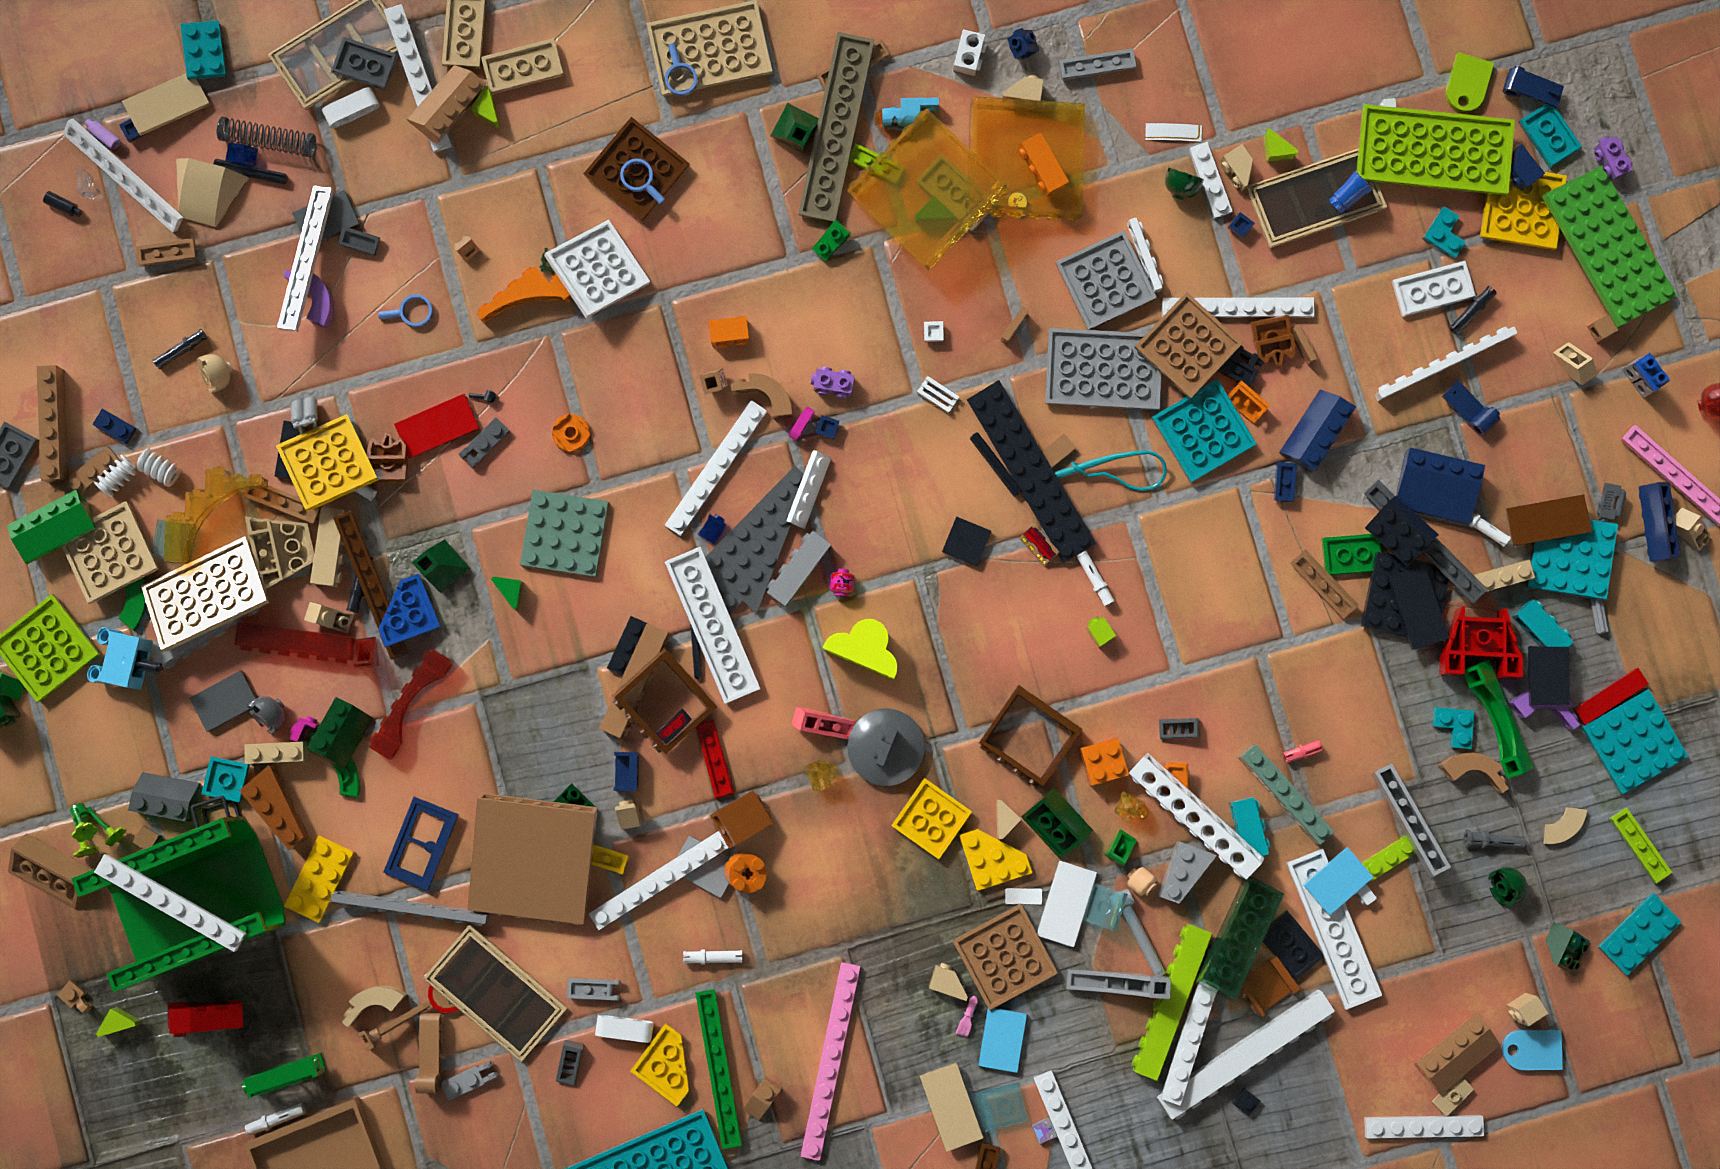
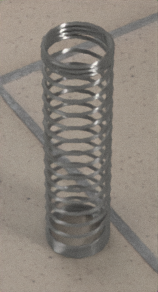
M223 116L220 117L217 123L216 135L219 141L242 143L243 145H253L254 147L259 146L261 149L265 147L267 150L271 148L273 151L277 149L279 152L283 150L284 153L289 151L290 154H301L310 158L314 155L316 149V136L314 133H308L305 136L304 132L300 135L298 130L294 134L292 129L288 133L286 128L282 132L280 127L276 131L275 126L270 130L269 125L264 129L263 124H260L258 128L257 123H254L252 127L251 122H248L246 126L245 120L240 125L239 119L234 124L233 118L229 120ZM232 121V132L231 135H229L230 123ZM238 122V132L237 136L235 137L236 124ZM244 123V133L241 138V130ZM250 124V134L247 139V131ZM256 125V134L253 141V132ZM262 126V135L259 142V133ZM268 127V136L265 142V134ZM274 128L273 141L271 143L272 130ZM280 129V137L277 144L278 131ZM285 130H286V138H285V142H284V145H283V136H284V132H285ZM291 131H292V138H291V143H290V146H289V137H290V133H291ZM298 133L297 144L295 147L296 134ZM304 134L303 145L301 148L302 135ZM238 135H239V137H240V142H237V141H236L237 138H238ZM244 136H245V138H246V143H243V142H242L243 139H244ZM250 137H251V139H252V144H249V143H248L249 140H250ZM256 138H257L258 145L255 146L254 143H255ZM262 139H263V142H264V146H263V147L260 146V144H261V142H262ZM268 140H269V144H270V147H269V148L266 147V144L268 143ZM274 140H275V145H276V148H275V149L272 148V145H273V143H274ZM280 141H281V146H282V149H281V150L278 149V146H279V144H280ZM286 142H287V148H288V150H287V151H284V147H285ZM292 143H293V149H294V151H293V152H290V148H291ZM298 144H299V151H300V152H299V153H296V149H297Z

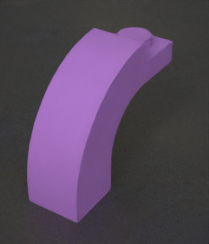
M286 270L283 277L289 281L291 271ZM313 273L309 287L312 305L306 319L311 323L328 329L334 314L333 297L327 285Z
M1528 691L1516 696L1508 703L1519 718H1526L1536 709L1543 707L1551 710L1568 730L1575 729L1580 725L1575 713L1568 710L1574 705L1571 701L1570 705H1529Z

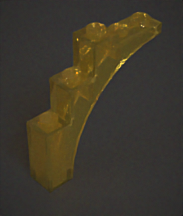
M221 466L205 469V490L193 489V492H186L185 513L173 512V515H166L164 561L168 563H190L191 550L196 534L211 512L225 500L239 493L252 489L268 488V480L260 474H250V477H243L242 474H231V472Z

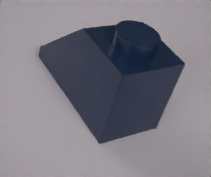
M1520 144L1513 151L1510 178L1513 185L1522 192L1541 178L1545 172L1525 147Z

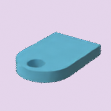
M1515 1030L1504 1038L1501 1047L1502 1056L1511 1067L1519 1070H1563L1561 1030ZM1514 1044L1517 1052L1514 1055H1509L1508 1047Z

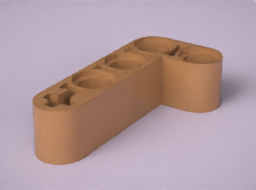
M421 1013L419 1020V1074L415 1080V1092L437 1093L441 1090L442 1014Z

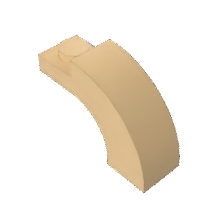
M392 986L368 988L355 995L349 1001L354 1008L350 1007L343 1015L345 1019L342 1023L347 1027L352 1026L370 1005H381L393 1011L408 994Z

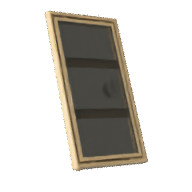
M1358 149L1246 187V192L1269 249L1387 208L1378 183L1369 181L1366 182L1373 190L1355 202L1349 209L1346 208L1342 213L1329 201L1334 196V193L1357 170Z
M471 924L423 978L520 1062L525 1060L529 1052L568 1008Z

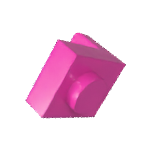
M306 716V718L299 717L297 724L294 723L290 730V739L302 742L309 726L318 729L320 724H317V719Z

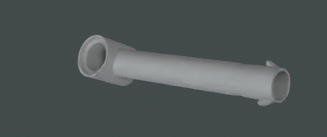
M1125 889L1110 897L1114 908L1117 913L1122 911L1154 976L1164 975L1166 972L1132 907L1135 905V901L1129 890Z

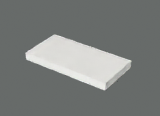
M1466 261L1391 281L1402 317L1476 297Z
M1059 861L1037 930L1038 936L1074 947L1097 872Z

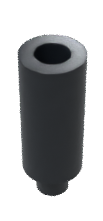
M51 191L44 195L43 203L70 217L74 215L77 217L81 216L82 210L78 209L77 204Z

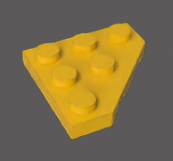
M978 829L959 835L977 891L1032 873L1025 853Z
M665 1023L630 1072L675 1106L679 1105L689 1091L682 1034Z

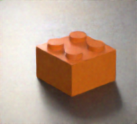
M1119 738L1079 748L1089 786L1129 775Z

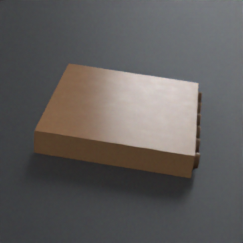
M481 793L477 798L467 910L478 914L487 912L495 916L511 915V917L517 919L527 917L534 921L550 920L552 923L566 922L573 926L584 925L587 918L598 807Z
M359 1096L243 1143L252 1169H385Z

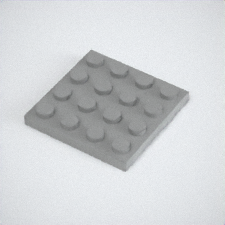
M1124 230L1055 262L1087 330H1091L1157 298Z

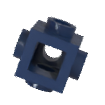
M1020 28L1007 38L1009 48L1015 59H1027L1040 51L1036 42V36L1032 30Z

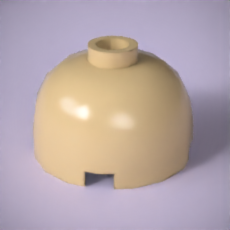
M208 354L197 358V361H201V364H198L205 385L210 384L211 389L208 390L211 394L224 389L229 384L230 373L233 372L229 362H225L222 357L216 354Z

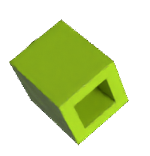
M1096 616L1088 622L1090 626L1086 630L1098 647L1116 636L1104 616L1100 619Z

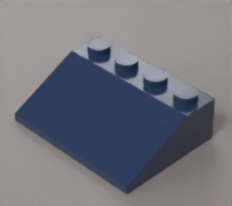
M1410 447L1404 454L1396 496L1414 512L1469 525L1482 485L1485 465Z

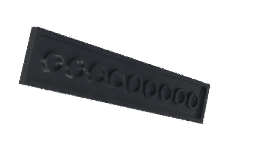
M1000 380L966 399L1011 476L1022 489L1021 493L1050 542L1059 551L1058 555L1062 562H1067L1097 544Z

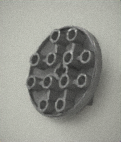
M877 709L867 713L857 721L849 735L848 755L853 768L862 778L876 785L892 786L906 781L915 774L924 757L925 742L920 727L910 716L895 709Z

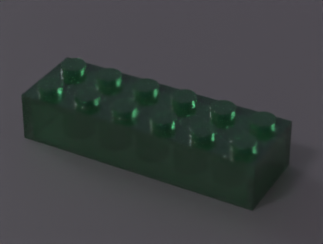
M1249 876L1247 879L1243 878L1195 981L1196 983L1228 1000L1237 999L1284 893L1252 876Z

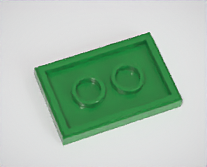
M1372 534L1321 538L1324 569L1331 576L1372 572L1375 552H1382L1381 542Z

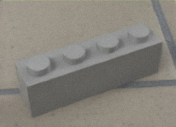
M814 531L811 534L806 533L801 540L802 546L799 550L795 548L789 556L791 561L788 565L783 564L778 571L779 577L776 580L772 579L766 587L769 589L767 594L784 607L788 606L831 548V544Z

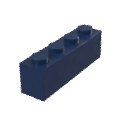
M1657 482L1638 486L1649 561L1655 562L1681 558L1670 482Z

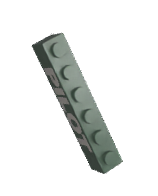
M1256 744L1251 745L1238 756L1239 760L1315 844L1321 845L1334 833L1332 828Z

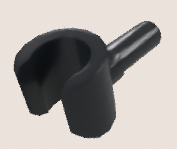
M487 390L485 395L469 393V398L482 399L489 403H493L497 394L490 390Z

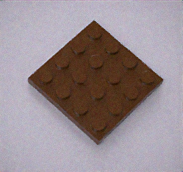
M630 117L583 175L638 220L643 222L658 202L646 190L632 192L623 185L620 176L623 165L631 159L646 161L651 166L653 172L651 185L664 197L690 166V163L634 118ZM632 164L624 173L625 182L632 187L645 185L650 176L648 168L642 164Z

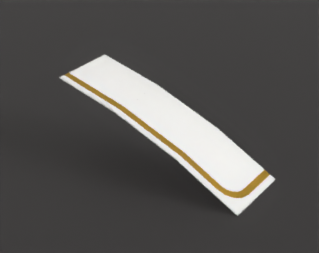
M1146 123L1145 140L1202 142V125Z

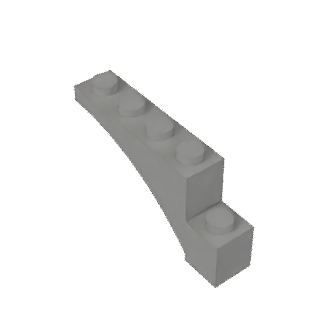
M1067 969L1066 989L1170 999L1171 979L1169 977L1148 976L1144 973Z

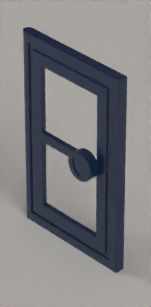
M413 796L383 873L429 891L459 814ZM420 810L445 820L436 843L434 841L425 843L410 837ZM408 840L424 846L427 852L432 853L423 877L398 867Z

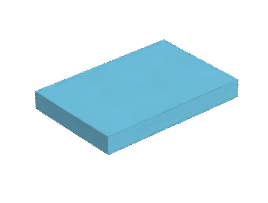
M1346 847L1303 886L1324 911L1331 915L1368 883L1373 876L1350 849Z
M998 1008L987 1009L978 1066L1017 1073L1026 1013Z

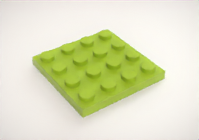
M54 594L48 596L0 634V656L36 702H41L100 655V652Z

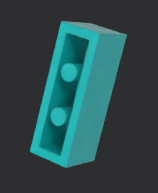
M1527 601L1511 616L1539 646L1569 647L1574 643L1570 633L1557 625L1558 621L1544 611L1545 608L1539 601Z
M1249 797L1229 802L1236 833L1262 856L1268 855L1270 843L1268 838L1264 836L1263 831L1266 830L1264 821L1259 817L1258 812L1261 811L1259 801L1255 800V797Z

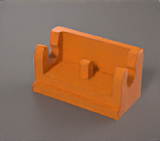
M1242 380L1228 395L1235 409L1253 424L1270 406Z

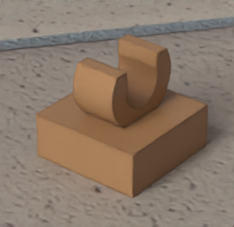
M468 235L463 236L459 243L455 242L453 247L465 262L480 251Z

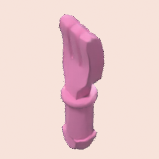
M972 996L969 999L966 1012H964L965 1016L961 1019L956 1031L958 1035L968 1037L972 1025L970 1020L973 1017L976 1004H978L976 996Z

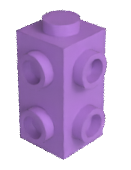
M1607 136L1598 141L1599 144L1594 148V156L1601 166L1603 165L1602 169L1607 172V178L1609 177L1613 181L1633 170L1632 162L1626 156L1623 143L1618 140L1617 136L1611 139Z
M821 367V369L816 370V374L812 373L811 385H814V391H817V394L827 396L828 393L836 394L837 398L847 399V396L851 397L854 375H851L850 371L840 370V372H834L832 368Z

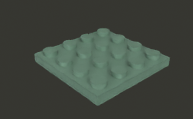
M532 490L520 565L596 577L609 502Z

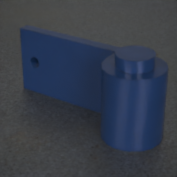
M1514 66L1508 70L1502 92L1512 97L1525 95L1557 108L1564 86L1527 72L1523 67Z
M1459 380L1442 396L1464 421L1481 436H1485L1500 421L1499 411L1494 407H1484Z

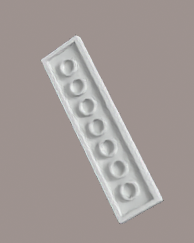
M701 547L665 561L724 703L759 690L758 681Z
M1320 849L1289 861L1286 865L1324 955L1344 1009L1347 1010L1382 996V993L1346 904H1342L1331 915H1328L1303 886L1329 863L1324 850Z

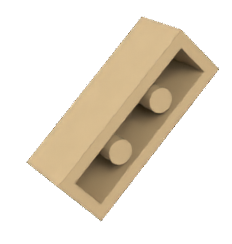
M1530 560L1474 575L1488 591L1535 578Z
M309 742L244 744L245 764L309 761V751H307Z

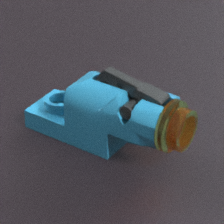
M901 98V108L896 106L875 111V126H880V128L909 132L911 127L920 125V111H924V113L938 111L939 98Z

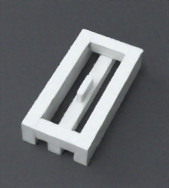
M928 376L917 391L919 395L947 413L950 412L959 398L958 395ZM930 383L931 385L935 386L936 388H938L939 390L953 398V400L951 401L950 399H948L947 397H945L944 395H942L941 393H939L927 384ZM924 388L948 403L949 406H945L923 391Z

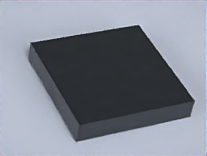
M956 516L942 552L977 566L991 530Z

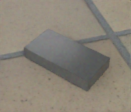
M343 226L338 245L376 256L381 238Z

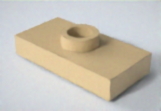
M1462 1077L1442 1095L1438 1094L1431 1102L1447 1117L1474 1088Z

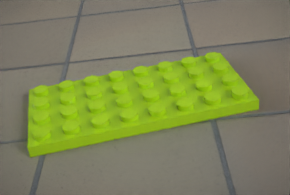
M1364 104L1362 106L1356 171L1365 181L1507 196L1509 194L1515 119Z

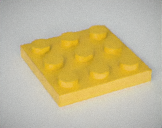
M924 778L891 826L940 859L972 811Z

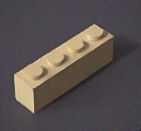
M321 507L310 583L314 585L338 587V583H341L342 572H340V567L345 560V554L343 553L344 544L333 517L347 512L346 510Z

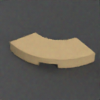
M1566 807L1564 815L1559 821L1553 824H1545L1543 844L1561 843L1574 836L1582 827L1587 810Z

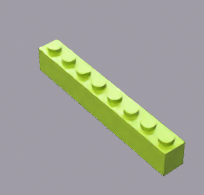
M1188 923L1186 927H1182L1180 932L1182 939L1179 945L1176 944L1173 951V956H1175L1173 963H1169L1166 970L1167 977L1171 979L1170 999L1159 998L1153 1004L1152 1010L1154 1014L1152 1019L1149 1018L1146 1023V1035L1141 1037L1138 1045L1140 1048L1139 1054L1134 1056L1131 1064L1134 1072L1156 1081L1158 1080L1211 938V932Z

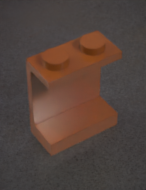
M754 790L710 815L729 849L773 824L769 812L764 809L760 796Z
M1274 955L1236 982L1239 986L1237 988L1239 994L1243 998L1247 997L1250 1001L1248 1006L1255 1015L1258 1013L1262 1017L1265 1015L1264 1011L1290 992L1296 993L1300 990L1281 961Z

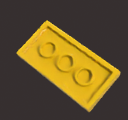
M318 835L284 907L320 923L331 902L332 893L337 890L355 851Z

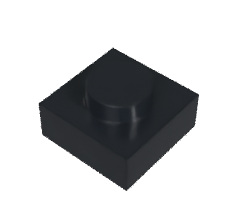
M1243 1088L1232 1103L1246 1115L1250 1116L1260 1100Z

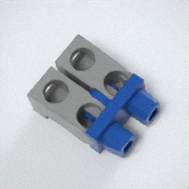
M1651 353L1636 358L1622 368L1631 383L1641 378L1633 385L1642 398L1655 392L1670 381L1668 375L1662 370Z

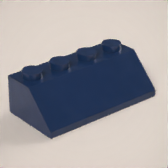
M1320 389L1279 453L1312 473L1319 466L1356 406L1341 396Z

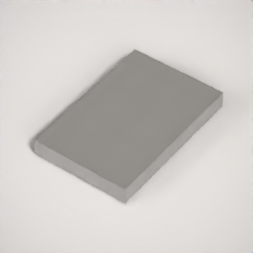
M689 835L678 856L699 844L700 841ZM719 853L683 877L721 898L729 884L725 879L724 868L725 863L730 858Z

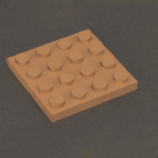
M1186 292L1134 348L1182 393L1191 399L1243 343Z
M1021 903L952 940L989 1010L1058 974Z

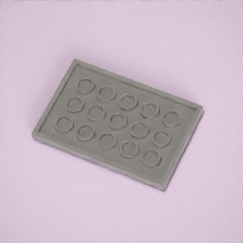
M1049 328L1045 404L1159 410L1161 372L1134 348L1147 333Z

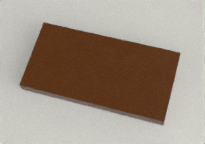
M1584 494L1506 508L1513 546L1592 532Z

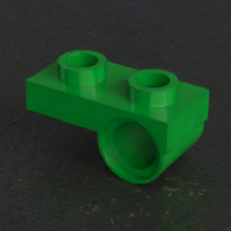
M835 220L813 246L812 250L824 261H828L839 246L847 241L851 232L838 220Z

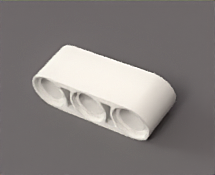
M367 87L325 106L322 112L329 127L337 128L378 109L380 104L373 89Z
M598 1015L595 1035L650 1043L654 1022Z

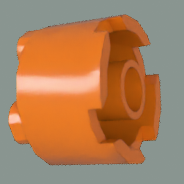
M740 851L734 853L728 862L725 863L724 875L725 879L734 889L741 893H752L764 886L767 870L760 858L751 852ZM745 869H748V873L744 876L742 873L745 872Z

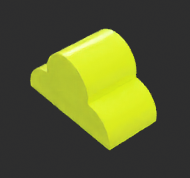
M861 620L853 626L850 634H833L823 645V651L891 680H894L897 673L896 659L886 650L888 632L885 626L877 620Z

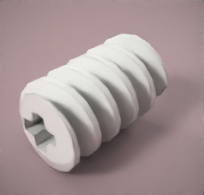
M145 449L138 458L137 469L141 472L144 471V474L150 475L151 478L157 479L158 482L164 483L167 487L172 486L178 479L181 468L175 470V463L169 467L170 460L167 459L162 463L163 456H159L156 459V452L149 455L150 449Z
M122 454L120 455L123 460L122 462L115 460L117 467L109 465L111 472L104 470L103 472L106 477L97 476L100 482L94 481L96 486L110 497L114 496L112 490L117 492L120 490L118 485L125 486L124 479L127 481L131 480L129 474L133 476L137 474L134 464Z

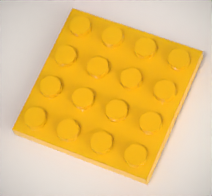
M1545 172L1541 178L1522 192L1513 185L1510 178L1509 194L1507 196L1486 194L1480 238L1555 250L1557 248L1560 227L1542 196L1566 184L1567 175Z
M347 414L276 445L306 512L378 481Z

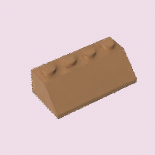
M454 65L407 118V121L437 145L478 98L486 83L472 71Z
M27 833L11 848L8 867L9 873L73 908L78 906L82 897L77 896L71 878L92 870L89 866L79 863L71 856L59 852L53 846H49Z
M1475 1013L1415 1062L1414 1065L1435 1090L1442 1095L1497 1049L1500 1044L1490 1028Z

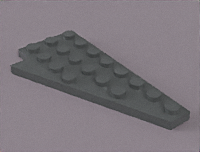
M796 466L705 557L729 615L742 602L747 604L755 613L760 608L767 589L766 587L770 582L790 530L791 523L787 522V518L804 473Z

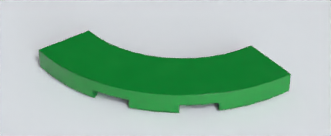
M144 577L125 586L126 602L118 619L132 630L137 629L146 610V600L141 587L146 584Z
M310 732L309 743L316 732ZM351 758L345 769L331 763L339 779V795L360 797V778L354 760Z

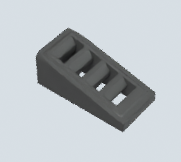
M1199 718L1159 719L1160 739L1199 738ZM1189 722H1193L1192 734H1190ZM1165 723H1169V735H1166ZM1173 723H1177V734H1174ZM1181 723H1185V734H1182Z
M565 1040L556 1082L575 1086L584 1047L583 1043ZM565 1056L576 1058V1061L565 1059ZM563 1065L574 1066V1069L563 1067ZM562 1072L573 1074V1076L570 1077L561 1074Z

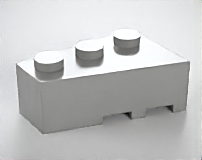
M1177 841L1158 896L1180 904L1217 855Z

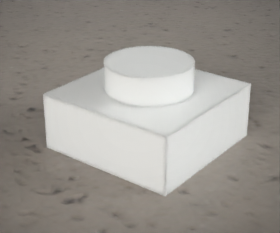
M943 321L924 322V342H943Z

